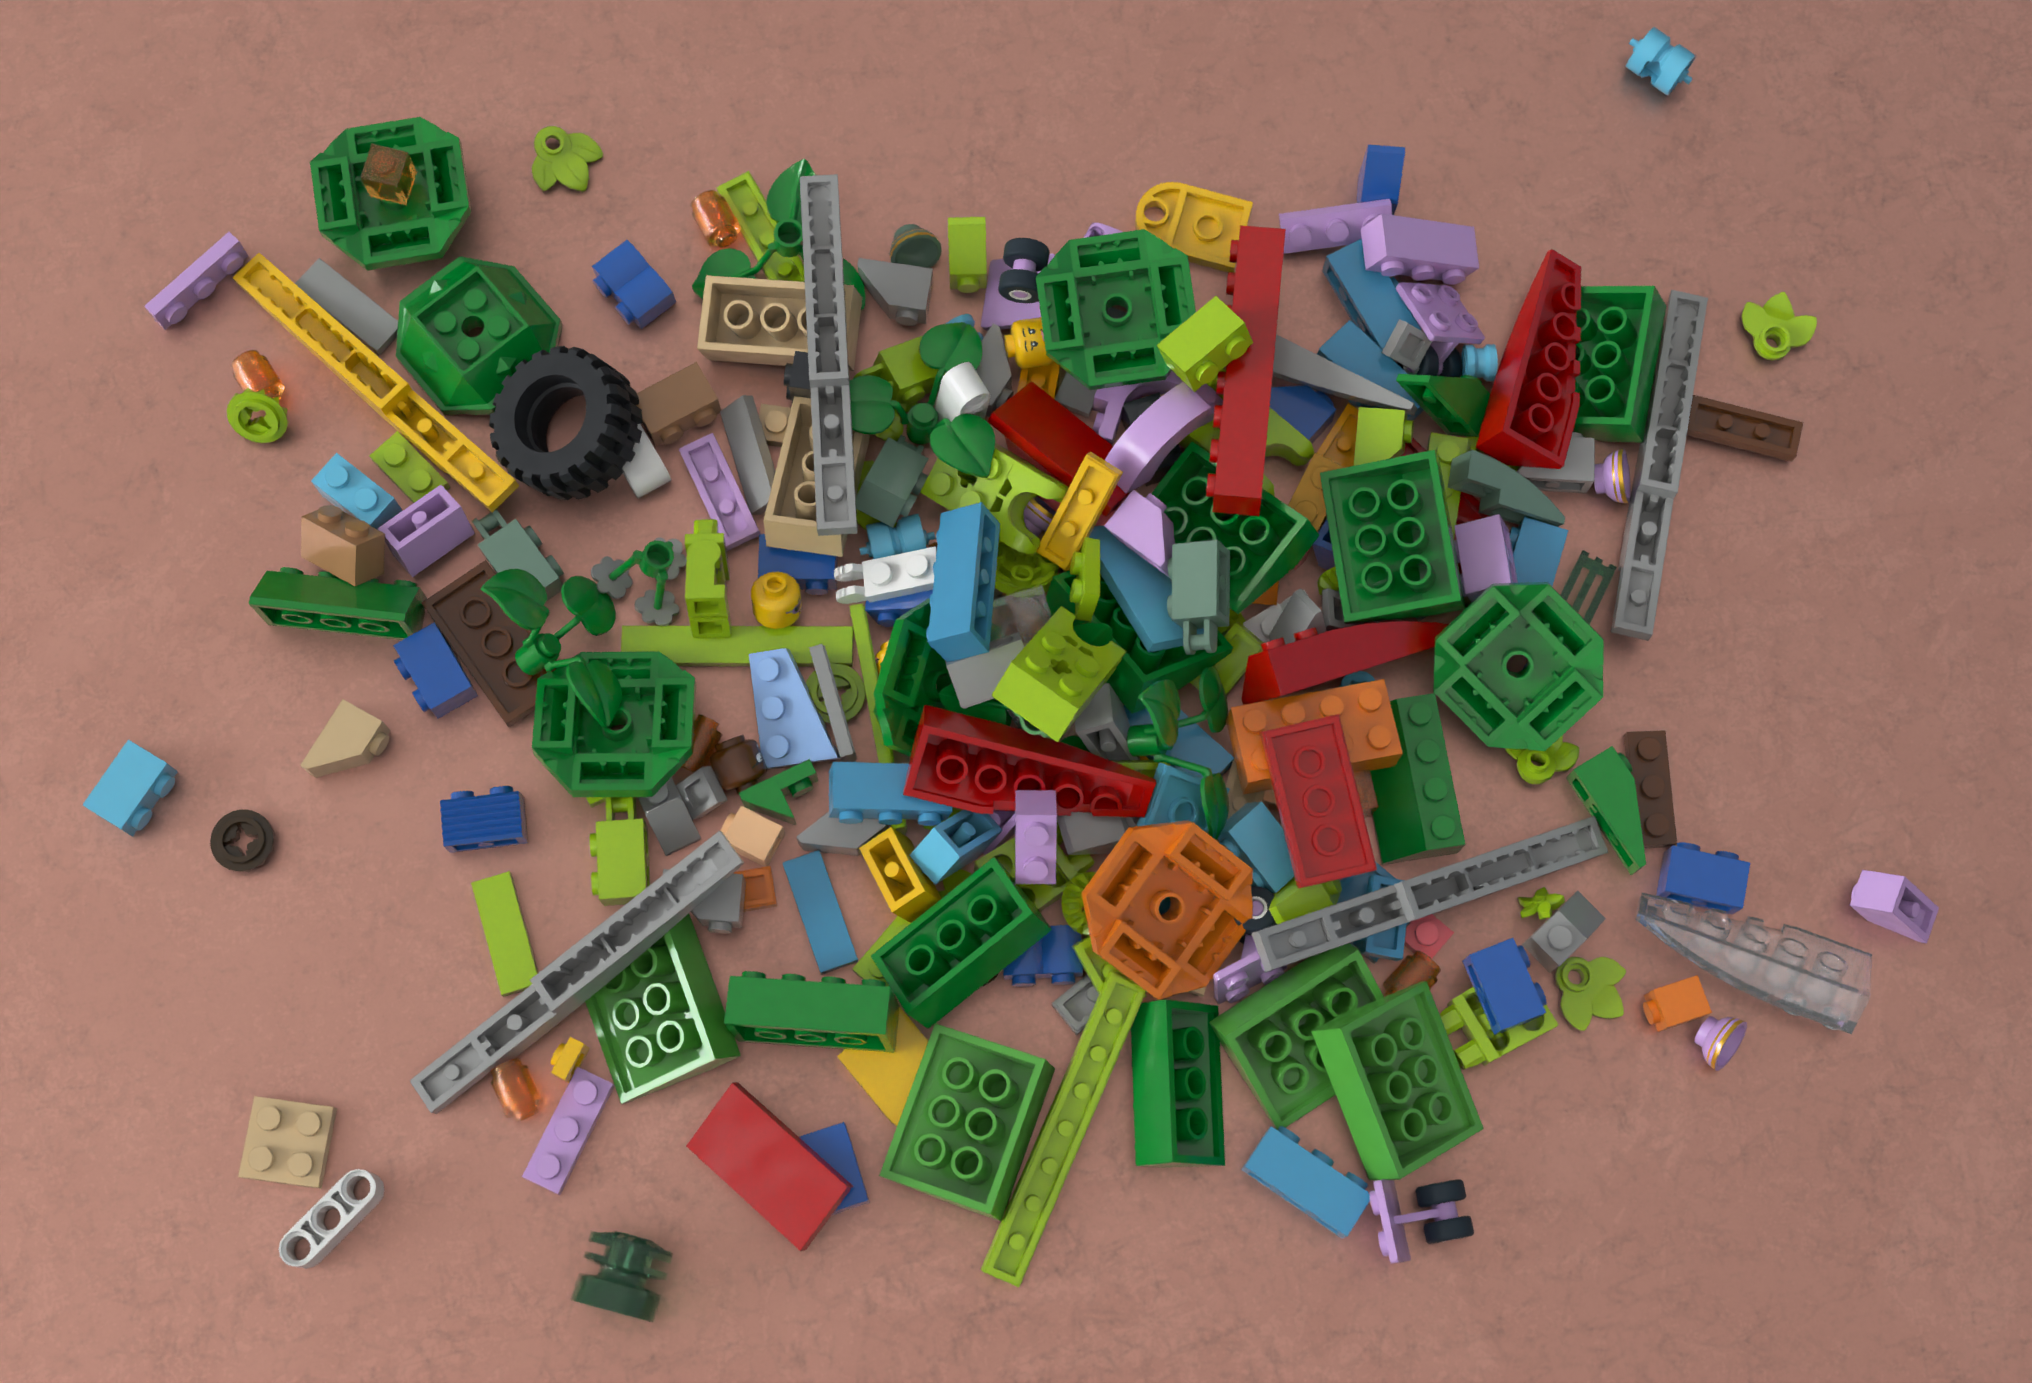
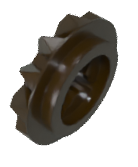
M236 810L226 814L217 822L211 834L210 847L214 858L223 867L233 872H250L251 869L264 865L265 859L274 851L273 839L275 833L269 821L261 814L252 810ZM241 828L247 836L257 838L247 844L246 855L240 847L230 845L240 839Z

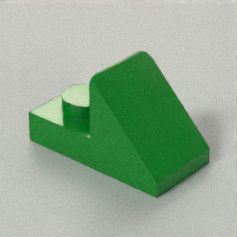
M810 759L739 792L745 808L796 825L795 818L785 797L791 794L793 798H796L811 791L814 788L813 783L818 781L817 773Z

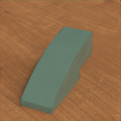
M1470 450L1452 459L1448 488L1481 498L1480 513L1489 516L1500 514L1503 520L1518 525L1524 517L1556 527L1564 525L1565 516L1553 502L1533 483L1514 469L1474 450Z

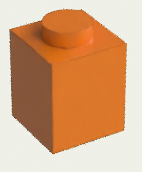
M1698 975L1653 989L1644 995L1646 1000L1643 1003L1644 1013L1648 1022L1651 1025L1655 1024L1658 1032L1703 1018L1712 1013Z

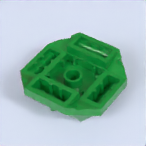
M421 117L347 128L330 143L323 153L320 152L310 161L319 232L322 237L367 271L442 259L472 212L462 144L459 137L443 131ZM394 193H403L397 200H388Z
M1142 229L1068 240L1050 263L1036 276L1046 355L1087 389L1096 390L1166 380L1172 370L1166 365L1157 344L1196 313L1188 255L1176 248H1172L1160 238ZM1120 305L1128 312L1124 317L1115 319L1110 317L1107 311L1112 306Z
M459 256L400 301L396 358L444 416L459 414L490 415V413H495L496 406L493 405L496 393L501 394L504 385L501 383L506 376L510 375L512 377L517 371L515 367L524 359L528 362L531 361L534 353L541 350H546L550 353L551 348L557 347L563 325L560 318L515 266ZM473 328H484L479 336H467Z
M1548 582L1494 583L1435 637L1433 692L1487 747L1546 751L1603 698L1604 640ZM1514 655L1525 656L1528 659L1527 666L1519 672L1510 671L1506 667L1510 657Z
M930 598L895 620L884 660L880 663L881 670L873 693L875 699L873 712L881 727L884 746L911 757L924 705L946 710L939 698V693L943 688L952 683L944 658L929 645L926 630L930 623L931 614ZM992 624L990 642L1002 638L996 626ZM1006 709L1007 720L1005 725L1010 726L1014 713Z
M659 651L580 652L574 656L583 657L586 663L591 660L601 661L615 674L620 682L622 700L611 724L605 729L588 712L572 690L566 675L567 666L557 668L553 672L549 671L537 678L532 738L533 754L573 798L653 797L693 755L696 680L694 676L686 670L683 671ZM615 725H625L620 730H611Z

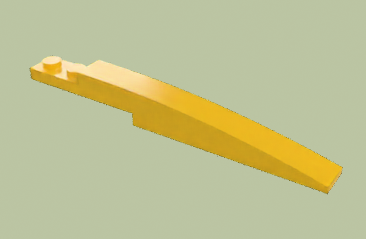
M261 253L254 256L232 277L242 289L439 469L444 473L447 472L489 511L493 513L519 487L513 477L412 390L408 382Z

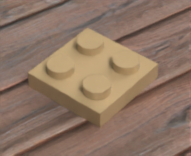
M254 1096L238 1177L322 1189L337 1108Z

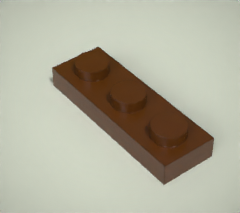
M1693 395L1687 435L1792 462L1797 456L1803 422Z
M1666 731L1626 732L1624 734L1625 755L1632 766L1633 771L1631 774L1635 779L1644 848L1676 846L1677 836Z

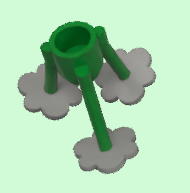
M659 537L649 542L643 551L635 550L627 561L620 559L613 561L608 556L602 558L600 564H596L591 568V576L598 582L596 587L600 593L608 592L612 598L620 599L625 595L626 589L632 586V579L628 576L629 569L638 564L646 576L656 578L657 585L656 591L647 590L644 597H640L635 601V610L642 614L644 622H655L659 626H667L672 622L673 616L679 613V606L674 603L675 596L669 591H664L667 580H673L678 576L679 568L686 565V556L681 554L683 545L679 540L669 539L666 542L665 539Z

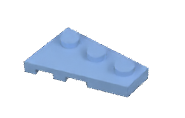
M783 648L749 654L760 751L767 769L794 766L810 759L811 763L841 759L836 746L833 745L828 735L824 720L810 697L809 689L790 649Z

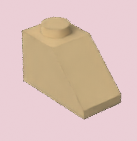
M342 699L300 766L310 775L317 778L368 764L375 755L379 756L385 750L389 742L388 734L390 729L380 719Z

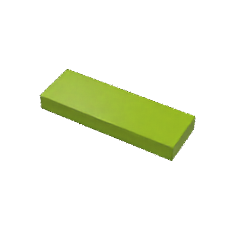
M508 871L471 883L499 989L503 997L524 991L532 985L530 979L538 974L513 877Z

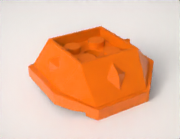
M1189 820L1128 827L1081 892L1093 952L1158 1000L1171 997L1173 994L1206 987L1246 930L1243 928V924L1253 918L1251 891L1253 869ZM1169 897L1171 902L1170 908L1166 913L1160 915V903L1163 899ZM1234 918H1235L1236 920H1238L1239 922H1241L1242 924H1241V925H1237L1236 922H1235V920H1234Z

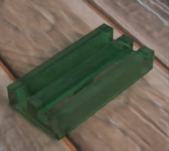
M1582 550L1560 595L1567 601L1582 568L1589 569L1572 605L1579 612L1596 574L1603 576L1583 617L1590 624L1617 567L1612 564L1607 567L1602 564V559L1596 557L1593 560L1588 557V552Z

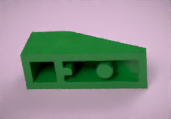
M1398 374L1396 381L1447 435L1479 437L1490 393L1478 378L1469 375L1457 378Z
M1611 746L1573 769L1566 779L1590 815L1595 816L1600 830L1630 875L1646 865L1635 779L1631 774L1633 770L1629 760L1621 752L1617 753L1614 747Z

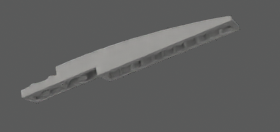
M838 174L800 176L818 536L857 534Z
M1671 290L1669 294L1644 439L1639 447L1618 567L1620 577L1611 632L1647 641L1653 635L1673 500L1679 488L1707 308V297Z
M1276 334L1272 376L1301 386L1306 385L1313 390L1383 409L1405 410L1407 414L1415 415L1417 411L1415 403Z
M1592 816L1252 933V937L1264 970L1267 972L1608 853L1596 818Z
M718 831L536 974L530 979L532 985L413 1077L410 1082L429 1111L435 1114L439 1113L498 1065L506 1066L617 976L744 864V861L723 832Z

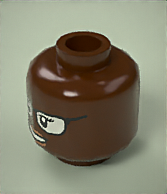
M744 735L715 745L716 752L710 756L711 766L722 789L731 790L735 788L738 795L739 792L758 784L757 779L763 777L767 772V766L757 742L753 739L745 740Z

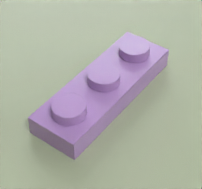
M1390 199L1279 214L1280 229H1286L1283 254L1345 246L1362 239L1361 228L1380 214L1392 215Z
M228 232L144 307L155 321L166 330L171 324L180 322L186 316L188 309L197 301L208 297L223 278L228 274L238 271L243 265L244 260L248 257V254L241 243Z
M711 433L679 448L711 519L718 521V533H724L727 551L758 537L761 533L714 434Z
M579 1067L576 1068L522 1175L523 1178L556 1194H561L615 1086L613 1083Z

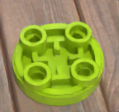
M999 541L995 588L1003 593L1017 597L1041 595L1048 591L1053 576L1058 573L1059 566L1037 552L1035 555L1021 553Z

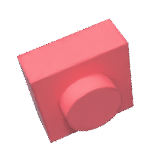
M1431 914L1413 920L1408 924L1404 945L1423 962L1428 964L1454 932Z

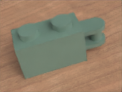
M900 435L898 441L888 437L856 496V509L892 528L900 514L905 517L908 516L928 478V475L922 472L929 459L921 455L924 446L919 444L916 447L906 442V437Z
M497 509L479 521L477 518L472 520V523L484 538V541L479 543L478 547L496 573L508 569H521L529 572L544 586L547 592V601L561 592L563 584L559 577L564 572L552 555L544 558L538 547L542 545V542L530 525L523 529L516 519L507 524ZM500 525L502 527L500 530H498L491 536L488 534L497 526Z
M1218 540L1172 544V557L1168 559L1167 565L1168 575L1172 580V595H1169L1167 598L1168 614L1172 621L1183 628V646L1187 655H1194L1196 650H1206L1207 653H1215L1217 650V627L1229 626L1230 550ZM1204 628V634H1197V629Z

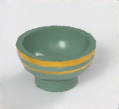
M915 224L904 225L895 232L889 252L891 263L931 268L940 259L942 253L941 243L932 232Z

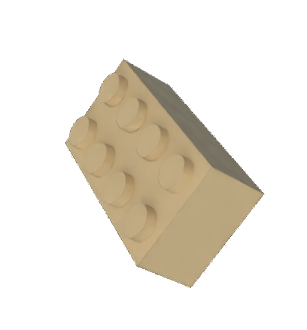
M706 275L697 349L711 361L786 366L787 363L793 364L795 351L808 353L805 282ZM844 285L849 370L854 371L862 296L854 285Z
M794 396L764 516L766 546L843 557L848 534L818 536L811 398ZM852 430L856 497L870 435Z

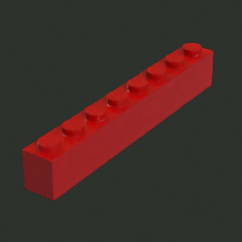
M1240 225L1239 240H1231L1229 262L1236 263V272H1228L1226 295H1233V304L1227 306L1245 322L1253 344L1247 348L1241 357L1232 360L1226 365V372H1218L1216 394L1224 396L1223 405H1215L1213 428L1220 429L1219 439H1211L1209 462L1217 463L1216 474L1208 473L1206 497H1214L1212 512L1259 516L1286 229Z

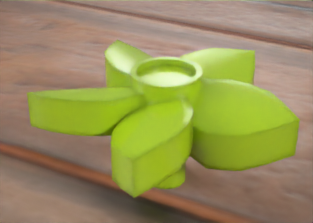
M1545 887L1537 890L1533 898L1518 897L1520 905L1525 907L1520 912L1521 918L1531 916L1537 912L1541 920L1550 918L1552 910L1562 906L1565 898L1560 894H1549Z

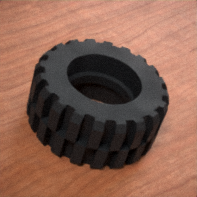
M557 346L551 348L550 353L546 350L534 353L531 361L528 362L524 359L515 367L517 371L512 377L510 375L506 376L501 383L504 385L501 394L496 393L493 405L496 406L495 413H490L489 427L494 429V432L490 433L492 447L498 450L496 451V458L514 478L547 496H553L560 500H569L572 497L578 500L587 498L591 495V490L599 493L609 486L607 482L610 479L617 480L624 473L622 467L627 461L631 463L636 453L632 450L635 443H640L642 431L637 427L643 421L642 409L636 406L639 404V397L636 390L630 387V381L623 374L584 349L577 347L568 349L565 346ZM584 395L586 415L580 431L569 444L559 450L549 452L546 436L553 415L568 400Z

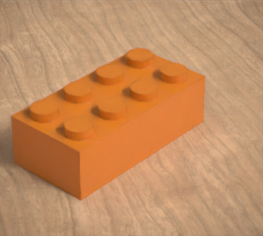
M1384 679L1231 707L1226 724L1243 795L1273 789L1260 732L1336 714L1340 716L1354 774L1395 766L1403 752Z

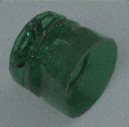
M591 1231L588 1241L606 1246L604 1254L599 1255L585 1251L583 1257L599 1265L598 1274L578 1273L571 1300L654 1322L661 1295L646 1288L647 1279L666 1280L667 1273L651 1269L650 1267L653 1259L671 1264L673 1253L664 1250L654 1241L618 1231Z

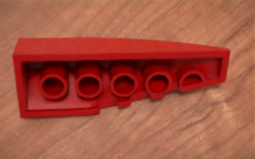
M1553 249L1547 252L1511 332L1492 386L1476 444L1477 449L1505 465L1561 469L1564 467L1580 406V393L1575 392V380L1580 375V361L1576 360V344L1581 340V328L1577 327L1576 312L1581 309V266Z
M1415 621L1366 623L1334 629L1318 634L1316 627L1294 633L1295 642L1285 644L1283 637L1262 643L1263 652L1248 656L1241 697L1242 703L1246 705L1280 697L1435 647V637L1449 624Z
M924 705L913 743L903 795L979 814H993V810L1015 811V790H1056V809L1059 816H1071V812L1092 813L1093 816L1145 817L1156 785V779L1059 741L1057 742L1050 738H1044L1041 735H1032L1024 730Z

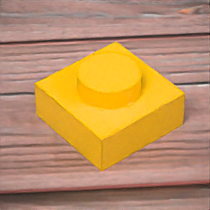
M572 1037L569 1038L566 1044L560 1043L550 1062L554 1066L551 1073L569 1083L576 1068H580L590 1048Z

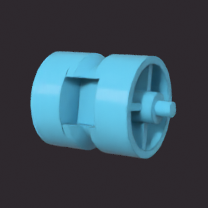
M1653 27L1643 39L1637 41L1632 38L1629 42L1634 49L1626 64V68L1641 78L1651 77V85L1667 96L1678 83L1681 84L1684 81L1689 85L1693 78L1688 76V69L1695 60L1696 55L1681 44L1674 47L1670 45L1671 38L1656 27Z
M919 514L901 517L895 528L883 522L866 525L869 542H866V547H861L859 550L861 555L868 554L873 559L927 548L926 545H929L928 541L935 539L934 532L927 533L926 529L923 530Z

